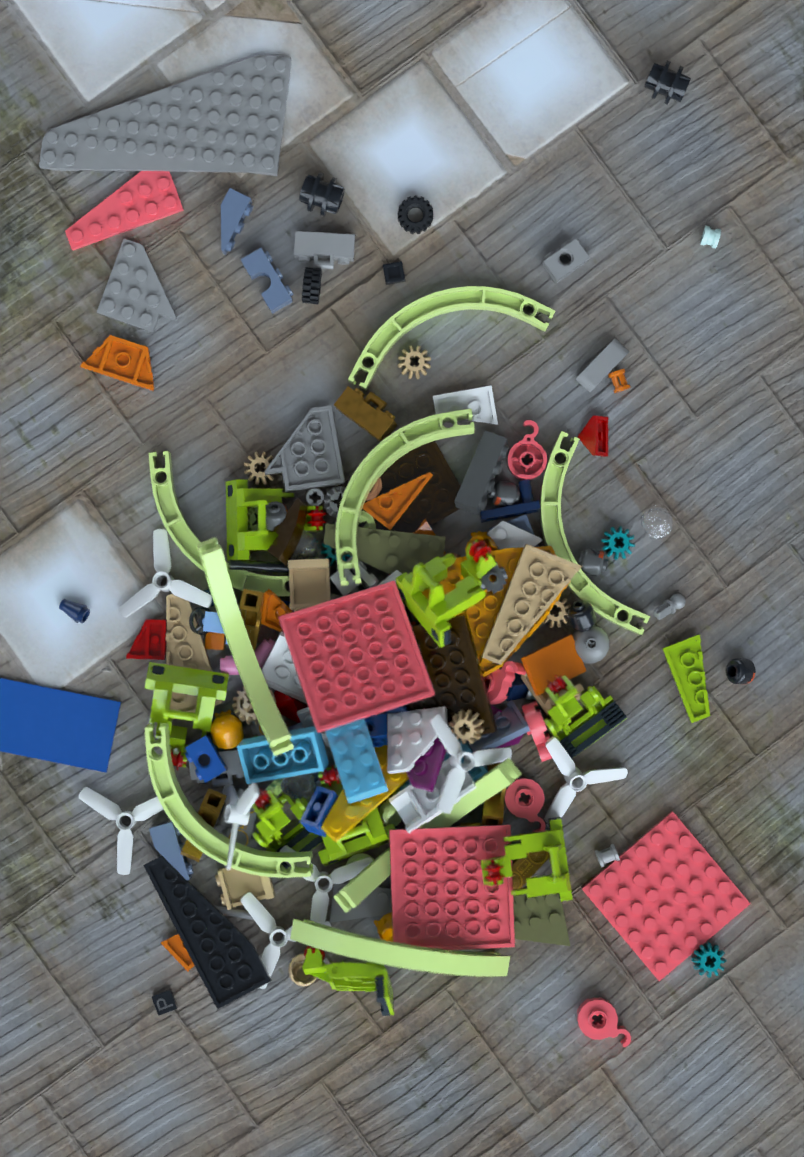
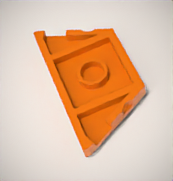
M109 335L103 341V344L97 347L92 352L93 354L80 365L81 368L151 391L155 389L149 348L125 339Z

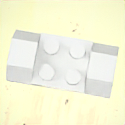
M450 758L442 763L433 792L414 788L410 784L389 799L405 823L408 833L423 823H428L442 813L437 810V804L448 772L452 769L449 761ZM465 771V780L455 804L460 801V798L476 788L475 782L468 771Z

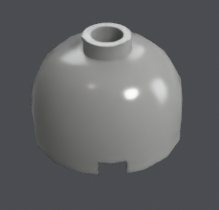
M593 625L588 631L581 632L575 630L572 633L576 652L583 663L594 664L601 661L607 655L609 638L601 627Z

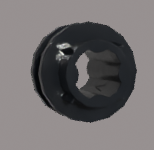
M668 60L665 66L657 63L653 64L644 86L654 91L651 97L653 99L656 98L658 93L666 96L664 103L667 105L670 99L681 102L691 80L690 77L681 74L683 66H680L677 72L669 69L671 61Z
M320 172L317 177L308 174L299 196V200L308 205L307 211L312 212L314 207L317 206L321 208L320 215L325 216L327 212L338 213L345 194V188L337 184V178L332 177L330 183L323 181L324 173Z

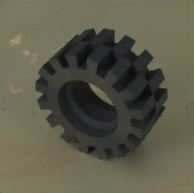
M414 195L413 198L411 196L407 197V200H403L399 206L398 222H400V226L406 232L410 231V234H421L433 222V207L422 196L421 198H418L417 195ZM412 208L422 210L423 218L419 222H412L408 218V212Z
M305 267L302 303L319 304L321 268Z

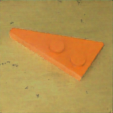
M428 472L408 483L400 485L364 503L362 509L387 529L391 530L433 474Z
M268 589L264 593L261 624L283 632L279 616L292 613L293 611L272 590Z

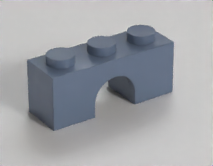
M259 248L242 258L241 262L252 280L259 276H266L271 280L270 287L261 295L273 314L293 302L291 298L293 293L288 285L284 286L281 282L283 276L279 269H274L271 265L273 259L269 252H264L262 248Z

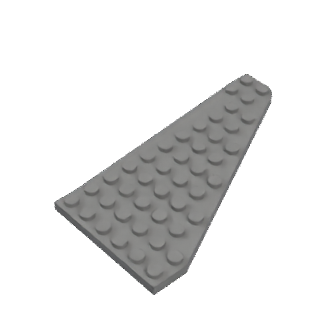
M259 54L52 128L43 137L39 167L40 169L57 171L228 172L278 176L292 60L287 57Z

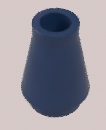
M63 599L59 605V609L76 623L80 622L83 624L89 617L90 609L86 605Z

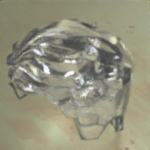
M653 505L641 516V526L645 528L650 539H663L672 531V515L663 506Z
M303 530L300 542L292 558L294 560L316 559L322 550L320 539Z
M309 773L283 778L281 790L284 794L291 796L293 800L303 797L309 800L316 789L314 775Z

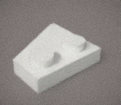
M505 521L500 522L488 532V535L494 540L499 549L522 548L525 544L535 547L543 541L540 537Z
M359 560L360 584L364 589L377 586L379 583L378 579L372 573L369 575L366 572V566ZM351 568L350 571L356 576L354 568Z

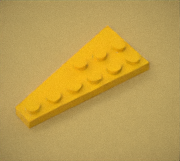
M388 745L374 747L388 791L349 804L343 788L322 824V830L335 843L409 780L406 772L393 774L388 772Z

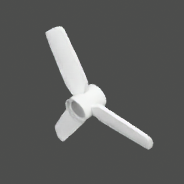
M165 529L154 530V568L157 573L153 576V583L146 585L119 608L120 614L125 618L156 598L160 590L163 592L171 591L177 597L208 608L212 603V596L182 580H175L173 576L169 575L172 566L168 533ZM167 577V584L161 586V580Z
M435 714L430 719V724L448 754L451 755L449 761L452 766L444 783L437 804V810L449 814L464 783L465 771L471 770L474 766H485L503 762L508 758L511 759L512 751L511 748L507 747L476 750L473 753L462 752L460 742L442 717L439 714ZM462 757L464 758V763H463V765H461V758H462Z
M555 736L549 738L545 746L564 775L567 783L561 786L544 817L545 822L549 824L548 818H562L575 798L576 792L585 789L587 784L626 778L628 774L626 767L596 769L582 773L579 768L575 767V763Z
M255 783L248 787L240 799L233 785L224 786L222 791L224 795H227L224 819L225 822L232 823L226 865L228 870H231L239 824L247 825L250 817V808L259 795V789Z
M85 787L80 792L79 799L107 819L116 820V825L120 829L117 835V873L122 875L130 874L134 838L131 828L136 824V821H144L164 810L158 797L136 806L132 812H122L119 805L94 790ZM127 815L130 817L131 824L129 826H125L122 823V816Z
M287 845L283 846L280 852H296ZM371 857L336 868L330 874L323 871L319 872L313 864L312 876L303 877L308 881H313L316 888L312 898L311 921L325 924L329 903L328 892L332 889L333 884H341L354 878L373 861ZM284 861L286 864H288L290 867H292L289 862ZM299 861L296 864L297 867L309 868L307 861ZM321 878L329 880L328 884L324 887L318 885V881Z
M251 892L243 895L240 901L261 930L268 933L270 943L264 948L261 960L271 977L280 956V947H283L288 940L296 942L290 939L292 926L286 930L276 926L275 919ZM325 921V924H324V925H327V926H330V927H331L330 922H329V921ZM276 932L283 933V938L280 941H274L273 935ZM267 984L259 987V989H265Z

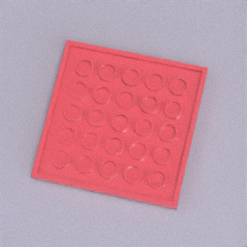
M395 580L279 616V622L317 733L434 696L432 684Z
M673 811L619 855V861H612L581 888L658 981H661L694 953V950H697L699 945L707 942L751 904Z
M511 825L416 828L410 833L406 829H389L393 942L445 950L515 947L513 895H511V890H513L512 876L504 877V883L500 885H484L481 860L506 856L504 845L511 844V842L504 841L503 837L511 836Z

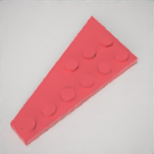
M140 171L65 230L72 251L184 211L170 171Z

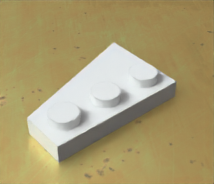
M491 385L433 395L435 414L472 409L473 417L470 421L498 425Z

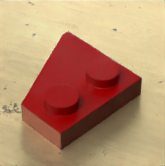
M146 619L134 644L127 653L126 659L165 660L167 620Z

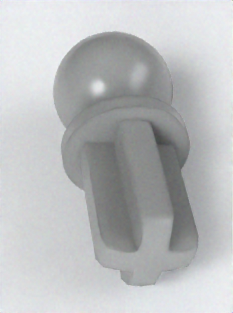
M681 594L672 595L670 600L666 599L661 606L654 610V616L661 620L669 614H674L676 609L684 607L686 603L685 597Z

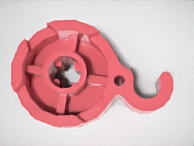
M526 420L523 426H530L533 429V433L526 434L521 441L514 444L509 450L507 466L511 474L516 478L532 480L540 476L546 468L547 454L543 447L534 440L539 431L537 423L532 420ZM525 455H529V458H532V462H529L528 465H525L521 460Z
M507 661L501 668L483 677L491 705L501 704L507 699L508 696L506 694L509 687H512L515 673L526 675L522 663Z
M537 701L521 707L525 715L523 718L530 729L527 735L532 734L541 761L544 762L552 759L545 746L550 736L549 733L544 734L547 728L540 709L535 710L538 704Z
M525 777L515 779L505 790L504 801L506 807L516 817L525 818L529 822L538 821L540 827L532 832L545 831L546 825L544 820L537 816L543 807L545 799L542 788L532 779ZM521 793L530 796L528 802L519 801Z
M602 997L588 998L580 1004L577 1010V1022L585 1036L595 1040H602L608 1037L615 1038L619 1034H625L621 1044L624 1048L630 1044L631 1035L625 1027L617 1026L618 1016L616 1010L608 1000ZM599 1014L602 1015V1016L600 1017V1018L602 1019L600 1022H598V1021H597L596 1023L593 1022V1021H594V1018H592V1017H593L594 1015H596V1016H599Z

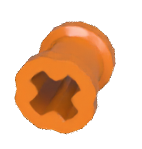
M625 369L608 374L615 388L613 390L614 394L631 388L624 375Z

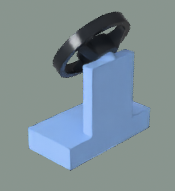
M197 607L192 611L189 625L195 634L204 635L208 632L224 634L216 612H211L206 607ZM200 609L206 610V611H205V615L203 614V612H202ZM196 612H197V613H198V618H197V624H198V625L196 626V628H194L193 619H194V616H195V614H196Z

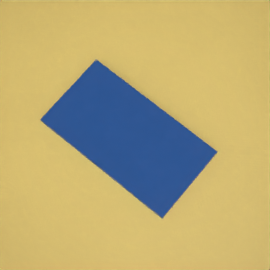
M0 678V751L107 773L121 702Z

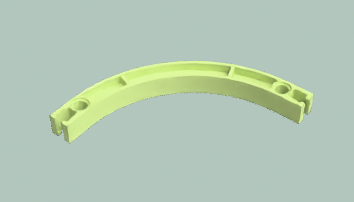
M466 286L429 294L403 307L376 331L357 360L348 378V382L356 385L355 377L362 370L368 373L365 383L360 382L359 386L367 390L377 368L392 346L411 329L438 315L468 309L496 311L518 318L545 332L549 323H543L536 319V313L541 312L552 319L555 310L521 294L493 287ZM525 306L532 307L533 314H525L523 308ZM367 358L374 361V365L370 368L363 365V361Z
M472 409L445 412L414 421L386 437L360 463L344 491L336 521L335 543L341 586L349 585L346 577H344V569L354 568L356 576H353V581L355 580L356 584L361 583L356 547L357 528L365 500L376 481L396 460L421 445L439 439L474 434V422H471L470 425H457V421L472 420ZM445 422H451L453 426L451 428H446L443 426V424ZM345 554H350L353 558L351 561L345 562L342 560V557Z
M561 431L543 475L540 491V523L545 545L551 546L556 556L578 564L568 546L563 529L561 495L567 468L580 439L577 437L571 438L570 441L573 444L569 452L564 449H560L562 438L568 436L567 433ZM556 454L564 455L565 462L563 464L555 461ZM582 569L573 576L567 587L580 601L590 603L594 612L604 619L639 635L643 634L644 629L642 627L638 629L630 625L629 622L632 619V615L643 618L642 621L644 623H648L650 616L612 599L592 583ZM620 610H624L627 613V618L623 622L617 618V613Z
M169 451L163 452L165 468L158 469L155 461L157 452L149 453L153 496L163 524L184 555L204 571L197 543L201 541L185 520L176 497L171 453ZM166 473V481L159 483L157 481L158 474ZM225 561L232 587L241 591L249 589L264 593L270 589L278 597L290 596V592L286 590L289 576H269L245 570H229V563Z
M216 537L197 543L207 583L223 632L261 729L274 756L292 750L294 748L290 741V733L273 700L246 631L232 588L222 548L218 545Z
M154 723L148 724L145 727L148 769L160 804L172 823L190 843L219 863L227 865L230 839L215 830L195 811L177 780L170 750L169 723L160 724L161 739L158 740L154 739ZM154 746L161 747L163 754H157L154 751ZM236 842L231 868L265 877H311L313 873V864H311L313 855L312 852H270L258 850ZM287 861L292 867L284 868L282 862ZM299 861H307L309 868L297 867L296 864Z
M510 758L506 759L476 780V788L460 798V801L454 804L449 814L442 812L418 828L450 827L481 803L512 784L514 779L518 778L522 773ZM390 847L333 896L345 913L352 907L355 908L391 875Z
M293 919L290 936L291 940L343 956L389 966L442 974L507 976L510 956L501 955L495 951H457L397 943L347 932L308 919L303 921Z

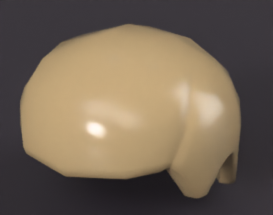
M298 954L289 964V977L299 986H309L315 982L317 977L310 974L305 975L302 969L305 956L304 954Z

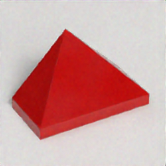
M592 416L578 435L580 441L594 456L608 457V417Z
M275 690V704L279 713L300 723L297 711L308 707V705Z

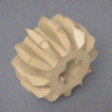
M409 346L410 353L403 349L402 353L404 356L398 357V360L403 362L398 364V368H405L401 374L405 375L409 372V379H412L413 374L416 375V379H420L419 372L426 376L427 372L423 368H431V365L426 363L431 361V357H424L427 354V350L420 353V346H417L416 351H413V346ZM414 358L415 360L417 358L419 366L415 367L414 365L412 367L411 359Z
M263 451L261 457H259L258 452H255L256 459L248 456L251 464L244 463L245 467L250 468L245 470L244 474H251L248 478L250 482L256 477V485H259L260 479L266 485L267 477L271 481L274 478L271 475H265V471L257 473L256 470L258 469L256 466L258 464L261 466L265 464L266 467L264 469L266 470L273 460V456L270 455L266 459V452Z
M564 598L561 602L558 600L554 605L556 606L555 608L560 609V612H557L556 617H554V614L549 613L542 623L546 624L550 620V628L554 626V621H556L558 628L561 627L560 620L566 624L568 621L564 618V615L568 616V612H565V609L571 607V605H563L567 602V599Z
M471 709L467 712L460 710L459 715L454 714L452 717L454 721H451L449 724L453 728L451 730L453 734L457 735V740L462 739V744H465L467 741L470 744L474 743L475 739L479 740L481 738L480 733L484 731V727L480 726L483 720L477 719L479 713L472 715Z

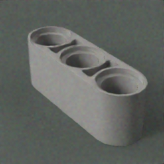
M616 338L613 339L575 380L590 393L629 351Z

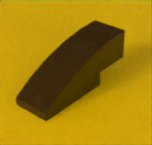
M298 498L287 511L285 519L273 530L278 534V537L267 550L285 565L291 559L300 542L306 522L307 506Z

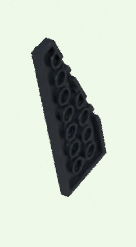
M163 856L143 865L217 1010L272 981L253 943Z

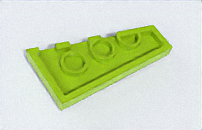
M700 634L662 648L690 723L710 716Z

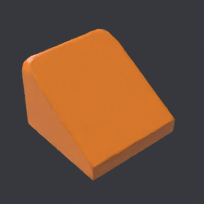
M208 632L205 636V649L225 650V634Z

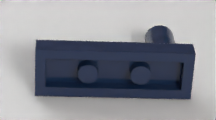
M530 480L518 482L522 504L480 511L481 523L540 512L539 501H534Z

